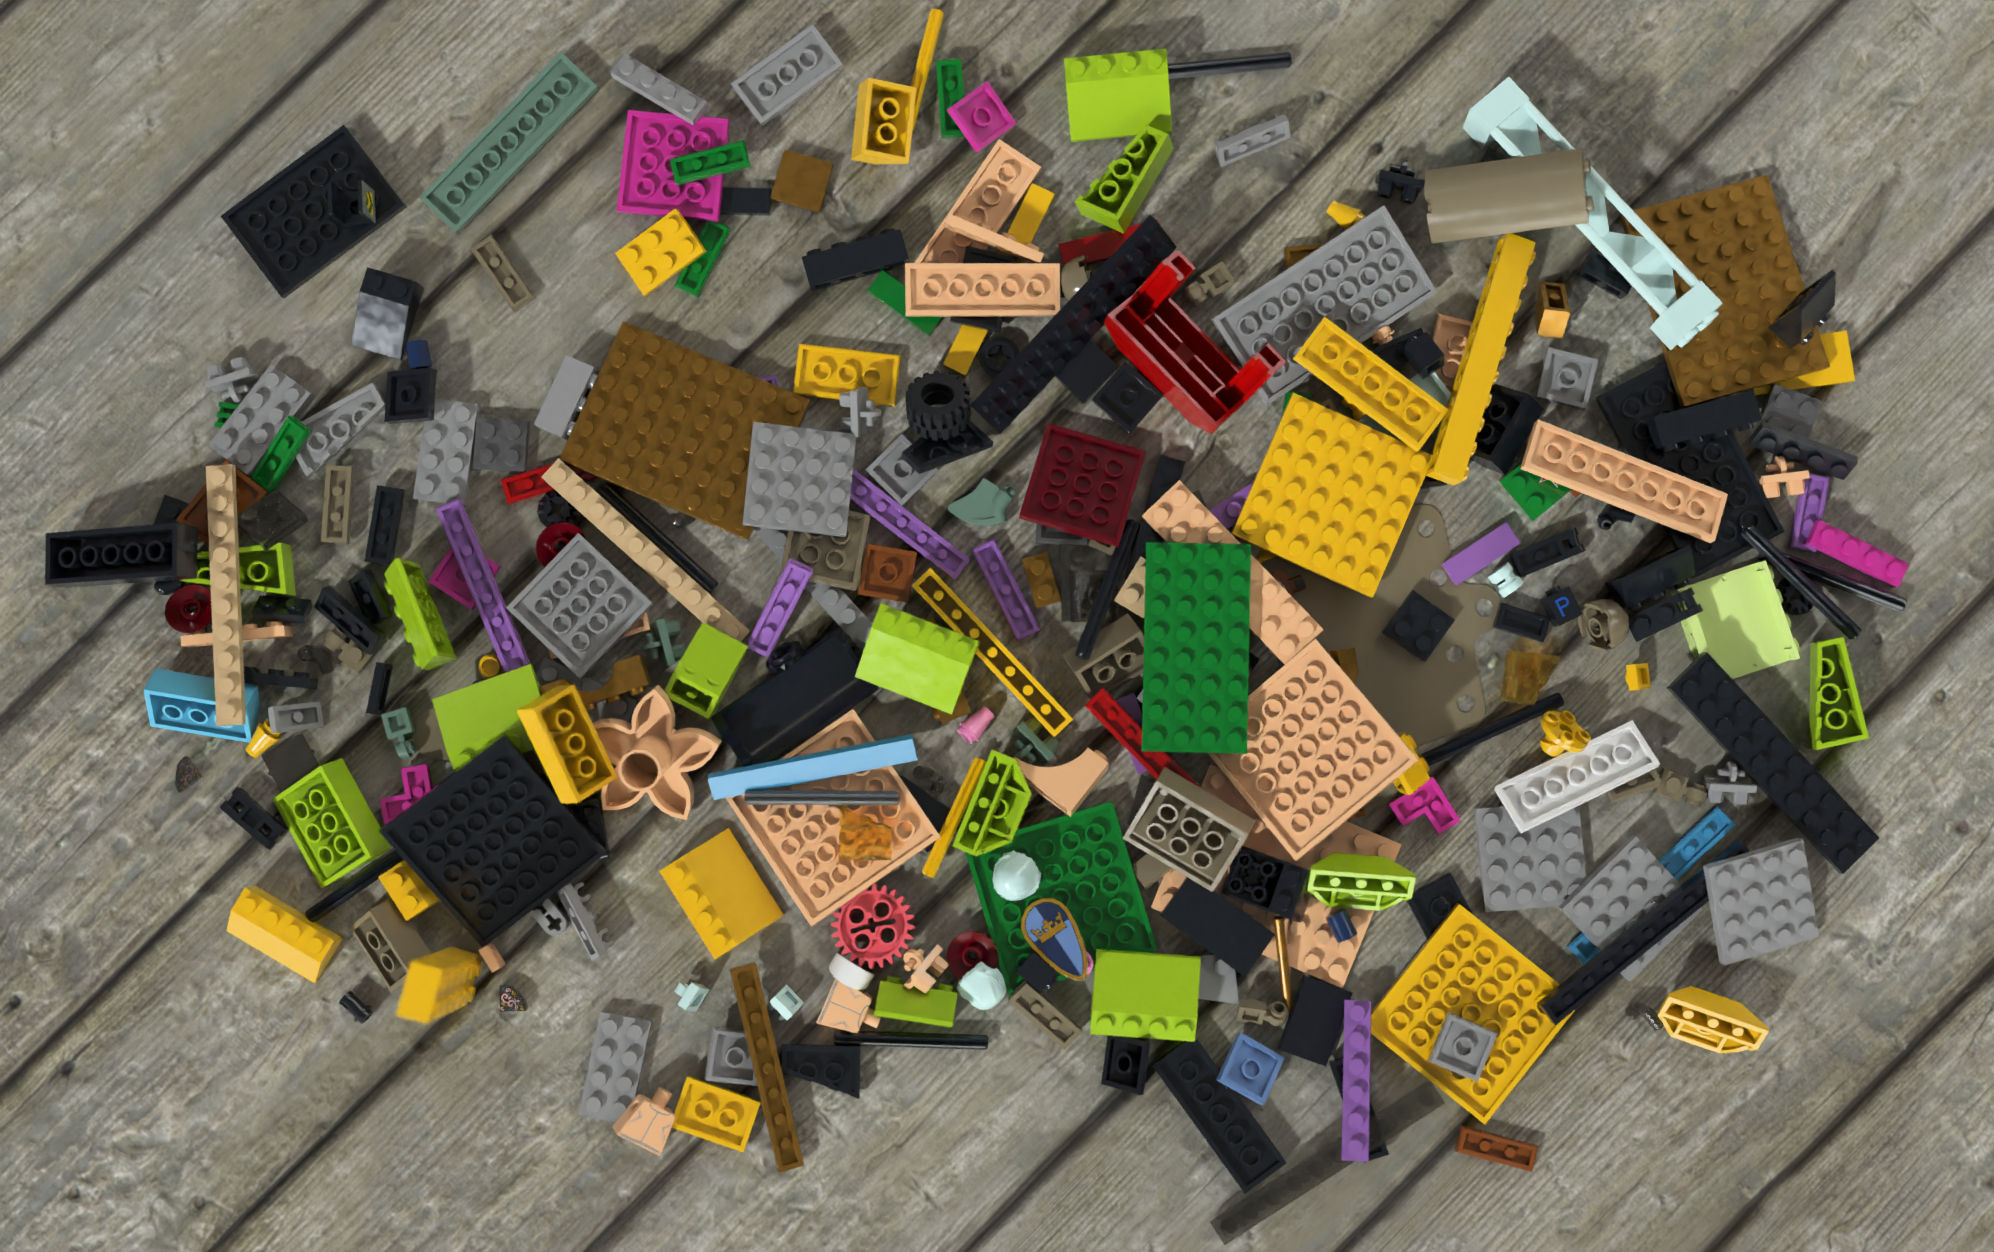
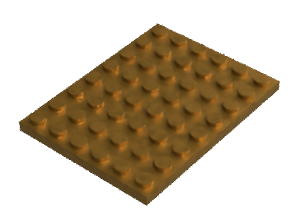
M1767 175L1633 210L1699 281H1702L1723 303L1717 309L1719 315L1706 328L1693 336L1682 348L1677 345L1670 350L1659 339L1681 408L1818 372L1830 367L1817 325L1812 330L1814 335L1804 345L1799 343L1793 348H1790L1768 328L1805 288ZM1621 214L1620 219L1625 234L1643 237ZM1673 269L1676 298L1678 300L1691 287ZM1648 303L1653 322H1655L1660 315Z
M623 321L559 459L564 463L749 541L754 527L744 526L742 522L753 422L800 427L811 401Z

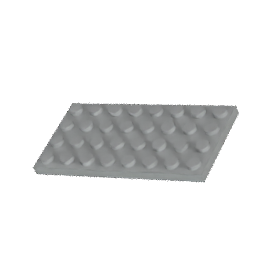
M1383 205L1211 320L1241 368L1268 343L1287 361L1257 392L1263 403L1269 405L1314 375L1293 358L1324 317L1359 343H1362L1373 336L1377 330L1386 325L1388 326L1436 294L1437 290Z

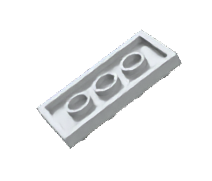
M812 24L733 81L731 86L759 124L763 126L842 69L843 64Z
M271 364L208 446L245 474L252 476L288 416H295L297 418L314 395Z
M435 399L434 420L424 421L413 499L447 504L460 498L464 506H466L475 446L476 418H479L480 411L479 404Z
M600 1011L579 1115L616 1122L635 1099L638 1093L652 1020Z

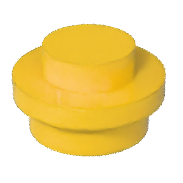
M488 654L479 661L478 671L485 679L504 672L497 655Z

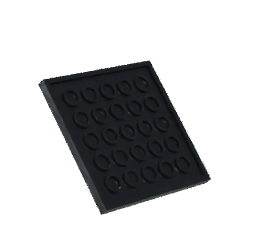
M505 733L397 815L379 831L482 948L606 854L603 846L565 803L561 804L556 792Z

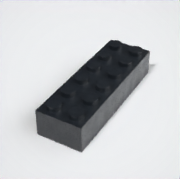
M181 523L46 533L45 585L68 588L197 579L198 527Z

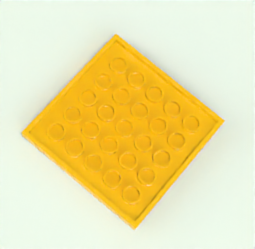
M1292 393L1231 534L1236 538L1372 598L1427 474L1433 455L1422 450L1416 452L1398 439Z
M1457 903L1371 1011V1034L1482 1123L1486 1124L1573 1012L1557 1025H1554L1537 1003L1560 984ZM1447 1012L1498 1033L1478 1082L1428 1061Z

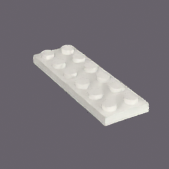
M1632 720L1590 740L1582 752L1567 751L1495 786L1494 790L1519 832L1523 833L1659 767L1660 763Z

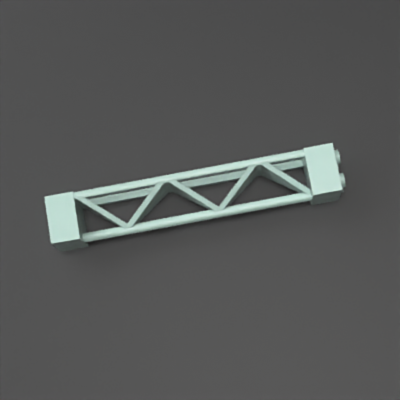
M1507 77L1469 110L1462 127L1482 149L1496 140L1512 158L1541 154L1537 124L1562 151L1575 149L1529 101L1530 98L1510 77ZM1590 165L1591 173L1586 174L1587 195L1593 197L1594 211L1589 212V223L1577 224L1576 226L1660 315L1650 329L1670 350L1677 345L1682 348L1693 336L1706 328L1719 315L1717 309L1723 303L1702 281H1699ZM1605 197L1643 237L1609 232ZM1673 269L1691 287L1678 300L1676 298Z

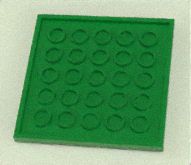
M1112 801L1077 811L1072 817L1063 815L1018 829L1012 843L979 856L965 852L991 939L997 947L998 963L1005 979L1008 996L1025 980L1016 972V969L1030 952L1034 950L1025 939L1021 930L1022 916L1033 902L1042 898L1058 900L1069 909L1077 924L1085 949L1093 960L1092 971L1095 967L1096 949L1145 953L1158 951L1125 841L1122 839V831ZM1013 850L1021 854L1024 853L1027 857L1032 858L1041 873L1039 888L1036 892L1018 901L1006 900L997 894L992 880L995 863L998 862L1003 853L1012 852ZM1058 971L1055 975L1057 981H1061L1068 978L1059 973Z

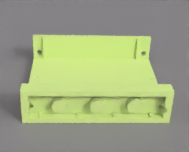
M1766 560L1670 591L1671 595L1674 596L1692 587L1696 603L1701 604L1704 610L1681 621L1692 656L1695 660L1702 652H1708L1732 679L1789 660L1800 659L1798 653L1800 652L1799 643L1792 636L1790 630L1791 620L1783 611L1781 605L1783 598L1780 591L1775 588L1773 582L1774 572L1771 566L1767 565ZM1683 600L1677 603L1682 612L1688 609Z

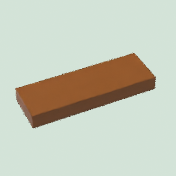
M1463 1125L1460 1126L1455 1151L1458 1153L1530 1172L1533 1171L1538 1146L1535 1144Z

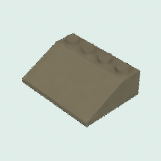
M1164 767L1122 839L1213 892L1248 837L1256 820Z

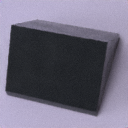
M1108 1035L1101 1084L1143 1095L1150 1049L1149 1039Z

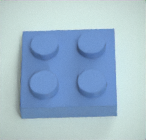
M1237 1033L1216 1080L1259 1105H1264L1285 1057L1243 1033Z

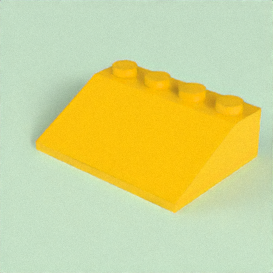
M727 828L659 871L714 959L722 956L784 915L730 828Z

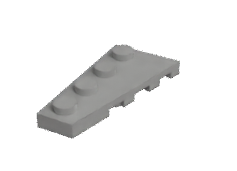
M372 382L302 421L304 425L312 430L296 456L306 477L310 478L385 409V401L376 384Z
M1214 954L1195 955L1201 957L1198 999L1239 1004L1235 969Z

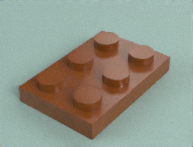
M227 460L222 463V465L232 464ZM235 467L239 530L269 493ZM205 484L176 521L181 524L197 526V537L209 546L207 486Z

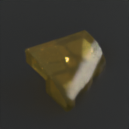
M1507 650L1500 701L1534 705L1539 697L1540 689L1550 679L1547 675L1553 665L1560 662L1561 656Z
M840 805L839 860H891L892 827L883 823H875L870 817L864 814L860 816L849 811L847 806Z

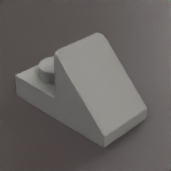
M320 702L268 708L271 734L291 733L324 727Z

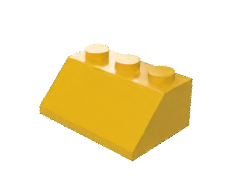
M869 77L859 84L851 160L870 164L909 163L916 87Z

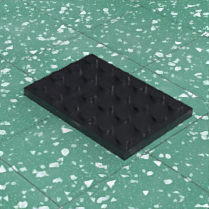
M343 125L222 214L221 218L282 298H286L407 208V206L348 128ZM363 180L374 190L376 224H339L328 214L327 182H333L342 191H358L357 181ZM354 201L350 207L351 212L355 215H359L358 201Z

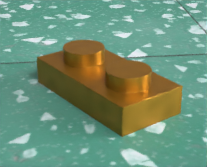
M1047 552L1023 558V566L1036 609L1061 602Z

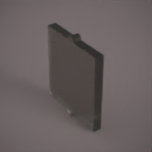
M303 733L261 754L269 769L268 775L273 777L280 792H283L319 767L314 756L315 751L309 747Z

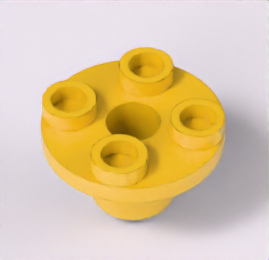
M1547 711L1541 717L1540 723L1546 734L1539 740L1540 746L1546 754L1552 757L1561 755L1565 750L1582 752L1591 740L1590 734L1575 722V716L1569 711Z

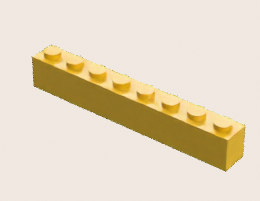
M931 568L911 585L954 632L980 641L976 655L1053 737L1073 720Z

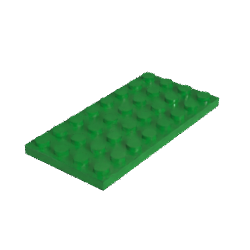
M1146 542L1142 751L1247 754L1251 544Z

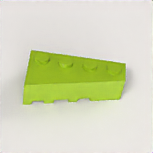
M1146 125L1124 148L1125 152L1107 166L1108 170L1089 185L1090 189L1083 196L1080 195L1074 201L1080 214L1124 234L1174 149L1169 134Z
M273 543L239 548L240 589L296 596L291 545ZM209 551L197 552V579H184L180 581L211 585Z
M1834 637L1810 643L1809 749L1819 750L1869 739L1844 637Z

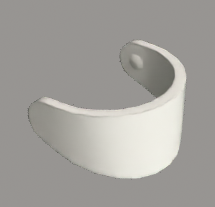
M838 952L829 964L831 974L839 982L857 990L866 989L875 975L853 964Z

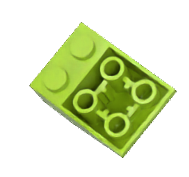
M703 622L674 670L664 692L671 700L707 719L711 718L717 713L749 646Z

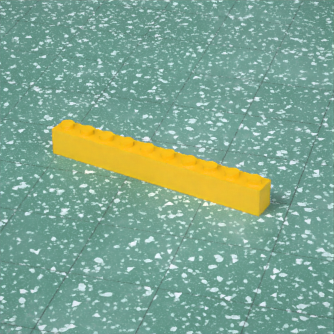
M1512 233L1504 234L1498 238L1453 383L1451 396L1446 406L1449 410L1442 419L1431 454L1433 456L1426 474L1428 477L1454 486L1464 481L1469 474L1470 466L1467 465L1477 448V442H1475L1477 432L1479 433L1484 425L1485 419L1482 416L1492 399L1490 390L1498 379L1499 370H1497V367L1507 350V347L1504 345L1506 338L1510 336L1514 327L1512 322L1513 315L1521 305L1519 296L1521 290L1525 288L1528 282V275H1526L1528 266H1531L1535 259L1536 252L1533 250L1536 242Z

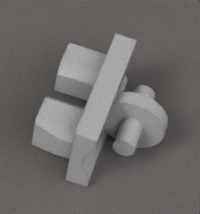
M244 357L230 361L233 372L229 374L225 373L224 366L222 365L207 367L209 380L204 381L206 389H211L215 394L221 392L223 399L232 397L235 403L242 401L241 393L249 391L248 383L259 380L257 372L251 369L247 359Z
M860 387L840 394L841 407H850L851 416L845 415L841 417L840 430L849 432L854 437L868 434L869 426H874V417L881 416V410L874 409V400H868V387Z
M1727 762L1725 769H1717V775L1702 776V783L1707 788V799L1711 803H1722L1724 792H1731V801L1733 803L1747 804L1750 793H1756L1757 785L1751 783L1750 777H1744L1745 771L1737 769L1735 762Z

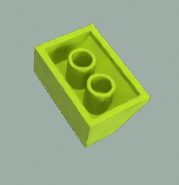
M887 975L886 979L881 978L874 1016L953 1028L958 990L953 989L954 985L938 983V987L932 986L925 994L915 986L910 991L903 986L906 982H902V977Z

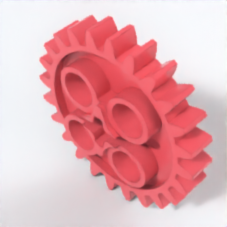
M873 884L871 891L867 888L841 906V913H833L839 919L838 922L831 923V926L838 928V931L833 933L832 937L840 938V941L835 944L837 948L845 947L841 955L847 956L851 954L849 961L854 963L859 959V967L862 968L867 961L870 969H874L875 962H878L879 966L884 968L885 960H888L893 965L894 955L902 958L903 955L900 949H910L905 942L906 940H914V937L908 933L910 930L916 929L915 926L909 924V921L913 920L915 916L907 915V912L912 907L910 905L902 906L906 898L901 896L895 899L898 891L894 889L888 894V886L884 885L881 891H879L878 885ZM882 904H888L889 913L885 917H879L877 914V909ZM857 910L864 912V919L860 923H854L852 920V915ZM891 919L896 920L894 924L876 927V932L865 929L857 933H851V930L854 928L870 926L872 920L879 924ZM888 929H893L895 932L894 940L890 943H885L883 941V933ZM863 935H867L870 943L867 948L860 949L858 947V939Z

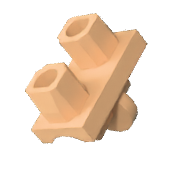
M1776 456L1773 464L1766 465V471L1774 472L1775 474L1761 476L1757 480L1767 499L1781 496L1780 483H1786L1788 496L1800 495L1805 493L1804 480L1810 478L1809 470L1787 473V470L1794 469V463L1786 462L1783 456Z
M938 944L925 959L922 949L917 951L909 949L905 952L903 956L904 968L907 971H911V969L916 970L903 985L909 991L915 986L926 994L936 982L926 970L928 969L939 978L949 966L939 955L943 949Z

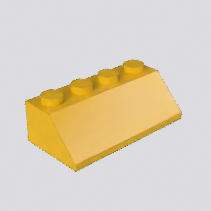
M257 886L245 887L231 909L227 926L229 933L314 983H317L343 939V937L318 922L313 923L309 921L306 915Z

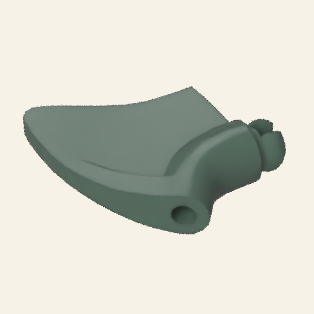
M983 478L972 493L951 503L948 506V511L961 520L973 525L984 527L1001 525L1008 522L1006 510L1012 502V497L1016 494V490L1009 484H1006L1001 490Z

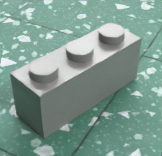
M566 355L534 425L567 441L576 423L575 421L586 402L588 393L598 378L597 374L599 371L591 365Z

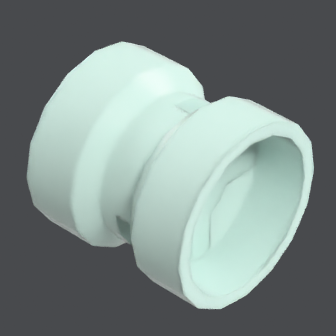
M1509 562L1496 569L1487 577L1492 584L1498 586V592L1503 598L1514 592L1524 583L1520 576H1516L1513 573V567Z

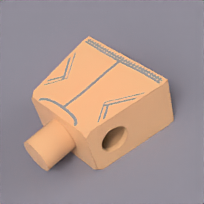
M835 978L816 1023L858 1033L862 1022L877 1028L881 1016H874L875 1010L869 1008L873 999L872 995L864 990L850 988Z
M658 1087L652 1099L638 1094L612 1128L618 1136L660 1156L675 1119V1114L666 1107L672 1093L662 1087Z

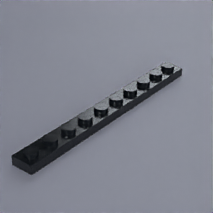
M1737 840L1710 863L1750 851L1744 842ZM1704 869L1696 873L1537 1003L1554 1025L1561 1022L1709 901Z

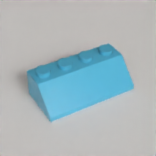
M155 669L143 689L150 726L249 743L256 731L260 709L258 685L244 683L246 725L216 726L214 678Z

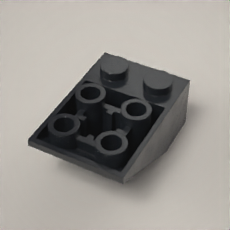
M1241 846L1233 859L1222 894L1301 923L1311 897V893L1307 891L1310 870Z

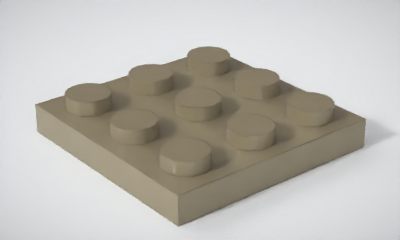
M849 511L846 537L788 531L779 575H781L788 559L792 558L813 568L808 581L856 591L871 515Z

